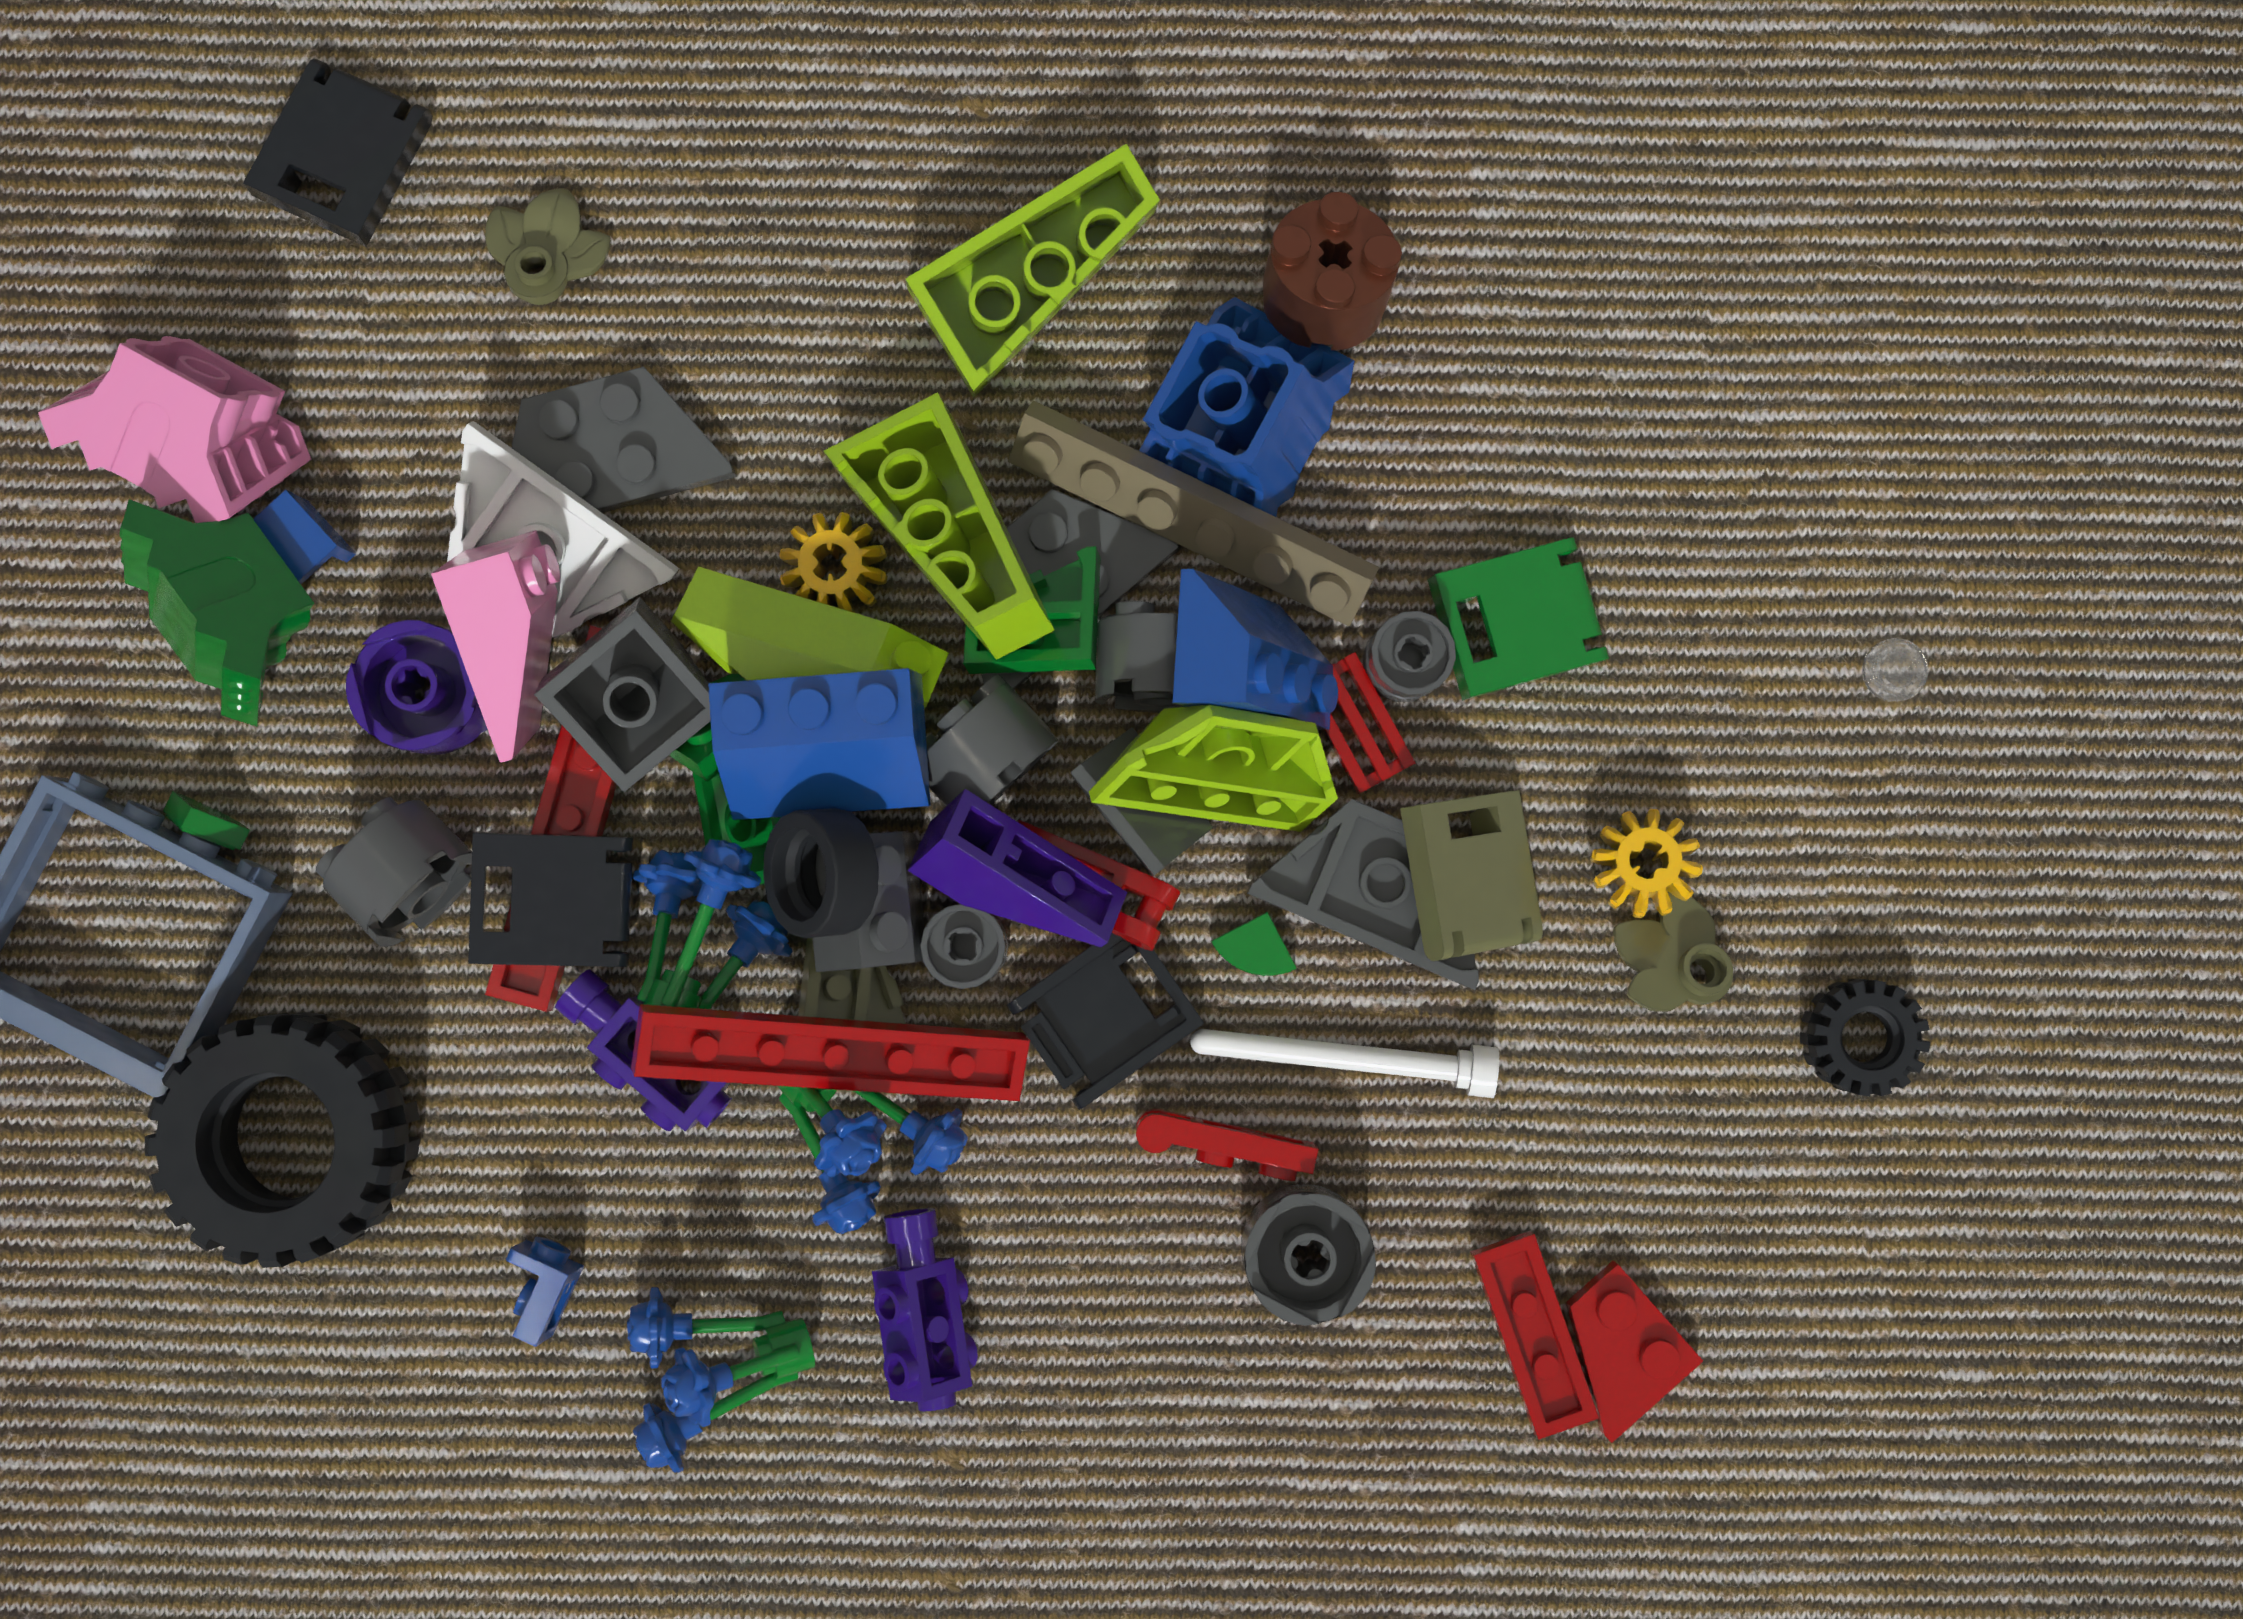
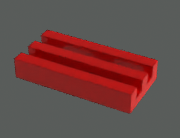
M1356 652L1337 663L1332 664L1333 676L1338 686L1337 702L1375 771L1366 776L1364 775L1332 714L1330 715V730L1323 731L1357 794H1360L1416 763ZM1347 671L1396 759L1389 764L1385 761L1340 678V675Z

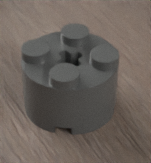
M1124 601L1116 604V614L1108 615L1098 622L1095 678L1096 703L1103 705L1111 696H1115V708L1127 711L1160 713L1165 708L1185 707L1172 703L1178 614L1155 613V605L1149 602Z
M999 673L988 680L971 697V700L976 705L975 707L965 698L937 723V726L940 728L937 733L940 737L938 741L932 734L926 737L929 787L945 806L952 802L964 789L992 805L1003 795L1002 793L1017 779L1022 778L1058 741L1051 732V729Z
M391 797L380 800L363 816L361 824L364 827L347 844H340L328 851L316 866V872L324 879V890L381 947H390L404 941L405 939L397 931L412 922L421 930L427 927L457 900L471 881V877L464 869L467 864L472 865V851L420 800H411L399 805Z
M1312 1184L1284 1185L1265 1197L1254 1208L1244 1226L1241 1239V1258L1247 1279L1260 1303L1280 1319L1297 1325H1316L1348 1314L1367 1295L1376 1270L1373 1240L1365 1222L1354 1207L1336 1192ZM1311 1240H1316L1315 1245L1322 1257L1318 1262L1307 1259L1302 1267L1298 1266V1259L1293 1251L1298 1244L1307 1246Z

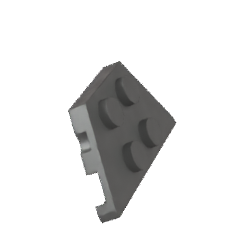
M645 367L521 400L511 448L601 513L737 477L735 469Z
M1053 489L1007 527L1028 574L1041 569L1044 576L1078 560L1077 551L1085 547H1097L1101 557L1098 619L1179 549L1175 542ZM1035 672L999 674L1015 690ZM997 673L981 674L983 684Z
M1351 799L1249 886L1246 893L1455 983L1476 990L1479 974L1475 965V954L1439 961H1431L1425 955L1401 819Z

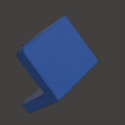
M286 489L253 519L300 584L307 580L331 557L347 563L356 555L355 551L308 500Z

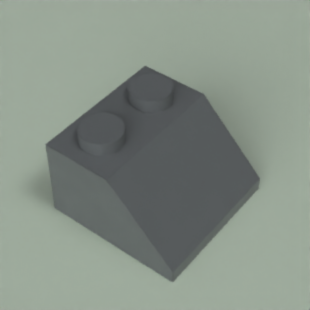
M640 597L543 677L534 694L623 792L627 791L711 721L709 683L680 641Z
M1133 728L1127 730L1071 771L1073 780L1089 799V790L1138 736ZM1093 803L1151 876L1156 875L1214 828L1204 818Z
M899 831L869 834L874 842L879 865L878 894L872 913L864 924L855 931L845 935L813 938L816 972L861 969L923 961L920 944L925 925L920 878L907 871L917 851L915 833ZM818 847L815 875L818 891L823 899L826 885V869L823 854Z

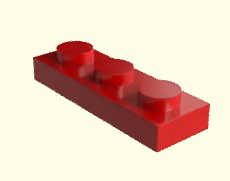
M1527 1231L1470 1251L1528 1419L1537 1439L1539 1440L1599 1419L1535 1234Z

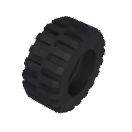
M310 1012L282 1013L238 1020L219 1027L217 1035L204 1036L186 1049L187 1057L190 1060L173 1063L162 1078L163 1085L170 1088L168 1095L153 1097L147 1116L150 1120L158 1121L156 1134L145 1136V1156L156 1155L159 1170L158 1173L148 1176L154 1193L166 1191L173 1203L164 1211L176 1227L186 1223L191 1224L195 1230L190 1235V1241L205 1251L219 1246L225 1247L222 1255L226 1261L245 1265L258 1259L262 1268L283 1267L295 1261L304 1263L325 1255L364 1236L366 1229L381 1223L393 1210L390 1202L391 1199L405 1192L412 1178L410 1172L404 1170L405 1164L409 1160L418 1158L420 1138L409 1137L408 1123L420 1120L417 1101L404 1103L400 1088L408 1085L410 1082L401 1066L389 1069L383 1060L390 1051L376 1038L369 1040L359 1038L360 1027L345 1020L327 1021L325 1014ZM287 1076L307 1086L324 1104L333 1125L334 1154L331 1166L320 1186L305 1196L290 1198L269 1190L251 1174L240 1153L238 1121L241 1110L253 1089L261 1081L268 1078Z

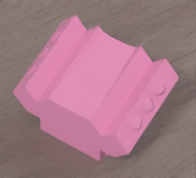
M164 336L161 338V341H145L136 338L127 339L126 343L119 344L109 371L38 412L51 449L78 440L90 471L102 467L109 472L111 471L153 495L158 508L186 499L195 523L219 522L232 517L312 460L299 426L276 414L285 391L191 339H180L171 336Z

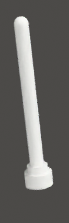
M1208 1029L1195 1031L1190 1039L1192 1049L1196 1053L1203 1055L1454 1081L1455 1088L1466 1089L1468 1096L1494 1098L1497 1089L1499 1048L1472 1044L1470 1051L1458 1050L1457 1056Z

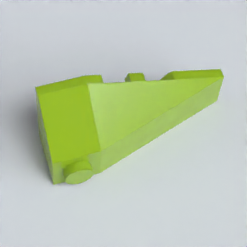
M699 566L671 620L677 628L727 673H738L746 681L910 668L922 675L924 709L929 702L949 654L891 623Z

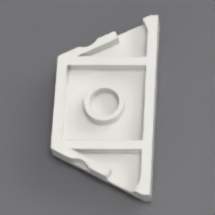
M476 422L468 423L462 431L461 444H464L460 481L456 482L453 506L456 512L455 528L450 533L447 562L463 551L537 531L541 545L548 544L552 548L560 570V581L555 583L558 593L552 631L553 638H557L581 626L584 622L626 603L629 599L659 584L662 585L670 581L680 569Z

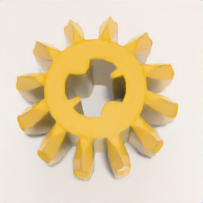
M840 512L837 516L833 530H830L829 524L822 513L814 514L812 523L816 533L810 537L803 528L795 526L791 530V534L802 545L800 551L783 548L780 550L779 557L782 561L798 567L780 576L781 584L785 588L801 586L796 592V596L813 601L817 599V602L830 606L837 602L838 608L855 613L850 600L855 596H858L865 605L872 607L876 603V599L864 587L866 582L882 585L886 584L888 578L884 571L869 567V565L881 562L887 557L886 550L882 545L866 547L873 537V529L865 523L851 533L852 518L848 513ZM839 553L846 554L841 561L847 570L845 574L836 579L830 573L828 574V581L822 580L826 573L824 566L821 564L822 560L829 554H832L836 560L839 559Z
M1651 808L1644 819V828H1640L1636 816L1631 811H1627L1620 817L1625 835L1610 826H1605L1600 832L1602 840L1614 850L1601 848L1592 851L1590 857L1592 862L1598 865L1611 866V870L1601 872L1593 879L1596 888H1604L1614 882L1617 884L1619 889L1611 896L1608 902L1614 909L1618 908L1625 901L1626 897L1630 895L1635 897L1632 907L1634 917L1643 918L1645 916L1649 898H1652L1655 908L1660 915H1667L1672 911V902L1668 892L1683 901H1687L1693 895L1691 887L1679 877L1695 878L1702 874V865L1682 860V857L1695 852L1700 847V844L1696 838L1687 839L1679 844L1676 842L1674 837L1684 826V822L1679 818L1671 821L1665 831L1658 829L1660 812L1658 809ZM1644 848L1656 853L1652 861L1660 858L1662 862V868L1656 869L1649 879L1636 874L1640 866L1632 868L1630 865V859L1637 858Z

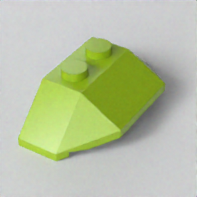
M1215 705L1163 709L1126 747L1089 790L1091 803L1298 832L1304 830L1338 799L1316 723Z

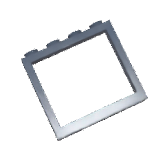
M73 772L70 779L42 775L0 853V951L75 809L252 899L169 1058L0 971L1 1019L152 1097L168 1095L170 1088L163 1085L162 1078L173 1063L190 1060L187 1057L186 1051L188 1047L201 1037L217 1035L219 1027L224 1026L293 893L274 884L278 875L267 867L243 858L237 865L218 855L221 845L183 832L181 836L161 826L165 816L158 811L128 800L124 807L105 797L109 788L91 777L78 772Z

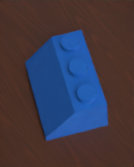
M1181 569L1172 703L1185 707L1215 705L1316 723L1318 730H1330V715L1336 708L1338 701V686L1333 676V665L1279 604L1195 569Z
M910 668L708 684L712 749L733 820L783 817L795 810L836 808L856 812L931 806L923 683L920 673Z

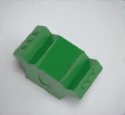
M129 499L120 528V538L122 539L120 549L123 552L121 562L124 565L125 584L148 592L149 619L158 628L195 681L222 689L221 715L257 726L263 699L262 685L265 670L284 660L287 652L286 643L294 633L307 628L310 622V609L315 603L249 513L219 522L192 523Z

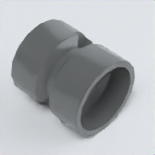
M1421 611L1402 612L1389 618L1368 640L1362 656L1363 667L1380 696L1395 702H1413L1440 687L1451 674L1456 660L1455 642L1448 627L1435 616Z
M960 904L948 906L931 918L924 928L920 947L923 962L934 978L946 986L965 989L979 986L997 975L1007 960L1010 944L1007 929L999 916Z

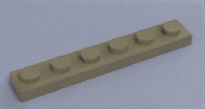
M1034 400L1023 415L1008 459L1009 463L1350 627L1376 576L1379 566Z

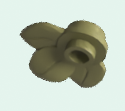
M557 188L540 193L527 205L524 214L508 207L497 206L490 213L486 223L485 240L488 251L495 260L504 265V277L509 289L518 298L535 305H544L555 301L564 292L568 281L588 277L597 272L604 264L611 245L610 236L598 231L581 230L579 205L571 192L565 188ZM545 266L539 273H527L535 267Z
M1668 892V895L1672 902V911L1667 915H1661L1659 922L1654 920H1631L1619 923L1613 929L1614 942L1619 956L1627 966L1638 972L1628 986L1627 996L1640 1006L1658 1012L1671 1011L1686 1001L1699 1005L1713 1003L1729 991L1733 981L1731 959L1722 948L1715 945V923L1711 915L1694 898L1690 897L1687 901L1676 898L1670 892ZM1692 964L1700 965L1705 970L1707 976L1705 984L1698 983L1693 978L1690 971Z

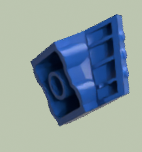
M1234 297L1215 309L1207 325L1197 321L1194 323L1143 418V421L1150 427V431L1139 451L1277 517L1278 507L1294 496L1295 487L1300 478L1299 475L1316 443L1330 429L1334 403L1349 393L1355 361L1336 350H1331L1332 348L1324 344L1312 342L1311 348L1291 342L1274 328L1264 312Z

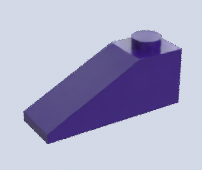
M964 789L930 821L907 870L961 905L1098 947H1103L1108 943L1127 892L967 789Z

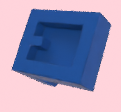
M535 1237L533 1242L525 1240L511 1247L506 1257L507 1262L539 1276L538 1280L533 1278L528 1280L513 1310L514 1314L521 1317L513 1337L535 1347L553 1336L584 1268V1265L569 1259L571 1251L562 1244L547 1238Z

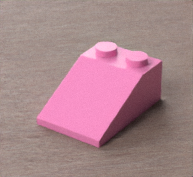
M537 531L463 551L431 573L500 763L512 760L538 731L541 723L543 704L534 694L541 679L547 675L558 593L555 583L560 581V570L552 548L548 544L541 545Z

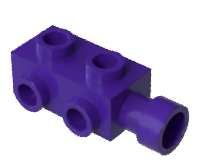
M591 969L583 972L562 994L555 1008L574 1025L582 1022L597 1035L586 1047L598 1057L591 1065L594 1071L617 1089L622 1090L627 1083L647 1099L642 1104L641 1110L664 1130L671 1131L677 1124L681 1129L687 1131L695 1127L698 1122L705 1128H708L731 1102L732 1098L724 1092L731 1083L701 1081V1087L697 1093H688L682 1088L681 1080L634 1077L631 1069L634 1050L633 1035L637 1028L639 1006L644 1002L638 1000L637 996L628 998L622 1005L607 992L610 986Z
M935 1208L913 1209L884 1216L887 1242L888 1244L895 1245L897 1264L872 1271L875 1290L874 1307L879 1318L884 1353V1375L888 1382L890 1400L917 1402L919 1411L946 1409L957 1404L956 1391L972 1386L970 1369L976 1365L978 1358L977 1347L973 1338L964 1331L961 1305L966 1302L968 1297V1284L963 1273L955 1268L954 1258H936L933 1238L939 1235Z

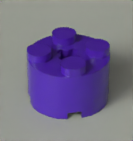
M404 620L379 628L362 644L365 646L359 653L355 664L351 663L346 676V695L350 710L357 723L376 739L397 749L426 755H440L465 747L487 730L452 631L420 620ZM423 677L430 679V689L425 691L424 700L417 699L415 697V690L424 687Z

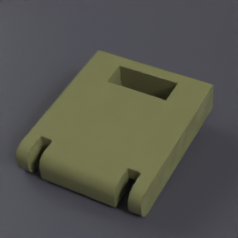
M1519 790L1400 808L1423 948L1429 960L1439 961L1512 947L1519 944L1537 942L1542 938L1543 927ZM1476 810L1469 814L1473 836L1452 839L1448 814Z

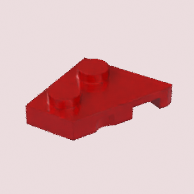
M1613 1260L1566 1301L1573 1332L1578 1338L1581 1350L1580 1358L1585 1377L1590 1384L1599 1419H1597L1599 1429L1611 1443L1703 1362L1701 1357L1619 1264Z

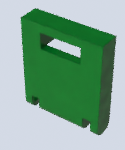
M1574 537L1441 572L1427 579L1438 619L1448 627L1455 642L1456 660L1453 670L1462 701L1610 659L1607 647H1595L1586 651L1583 643L1584 640L1601 636L1603 633L1582 562L1561 566L1559 561L1560 556H1567L1578 550ZM1477 598L1494 657L1474 663L1457 605Z

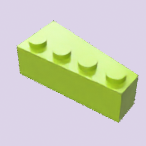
M1127 144L905 278L909 293L973 398L1155 213L1160 199Z
M938 392L824 450V453L849 488L996 660L1055 630L961 430Z

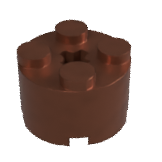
M1331 192L1321 200L1311 201L1298 206L1281 220L1272 238L1263 277L1262 300L1267 318L1280 334L1300 346L1311 348L1313 342L1333 345L1331 350H1345L1362 343L1380 325L1399 269L1402 255L1401 246L1380 217L1369 209L1358 205L1356 200L1347 193Z

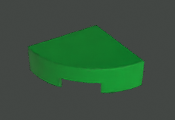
M172 791L163 809V812L166 813L165 816L181 831L235 850V848L240 850L250 832L249 828L233 818Z
M1268 912L1210 941L1216 951L1227 962L1251 974L1274 976L1297 969Z

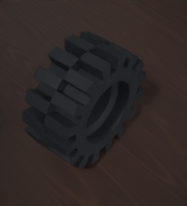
M1848 979V982H1835L1827 986L1829 989L1828 993H1818L1811 1000L1816 1007L1813 1012H1804L1802 1022L1808 1023L1807 1033L1800 1032V1043L1808 1045L1809 1052L1803 1055L1808 1065L1815 1066L1818 1069L1815 1074L1822 1081L1833 1084L1834 1088L1857 1095L1870 1097V1094L1884 1096L1892 1094V1087L1903 1089L1910 1084L1911 1080L1907 1077L1910 1072H1921L1925 1063L1917 1060L1920 1051L1929 1053L1930 1041L1922 1040L1921 1031H1928L1930 1028L1927 1019L1918 1018L1916 1012L1922 1008L1915 999H1907L1904 996L1906 994L1905 990L1898 986L1887 985L1883 981ZM1861 1012H1870L1876 1015L1883 1022L1887 1033V1041L1883 1051L1876 1058L1866 1062H1859L1850 1057L1842 1043V1031L1846 1022L1852 1016Z

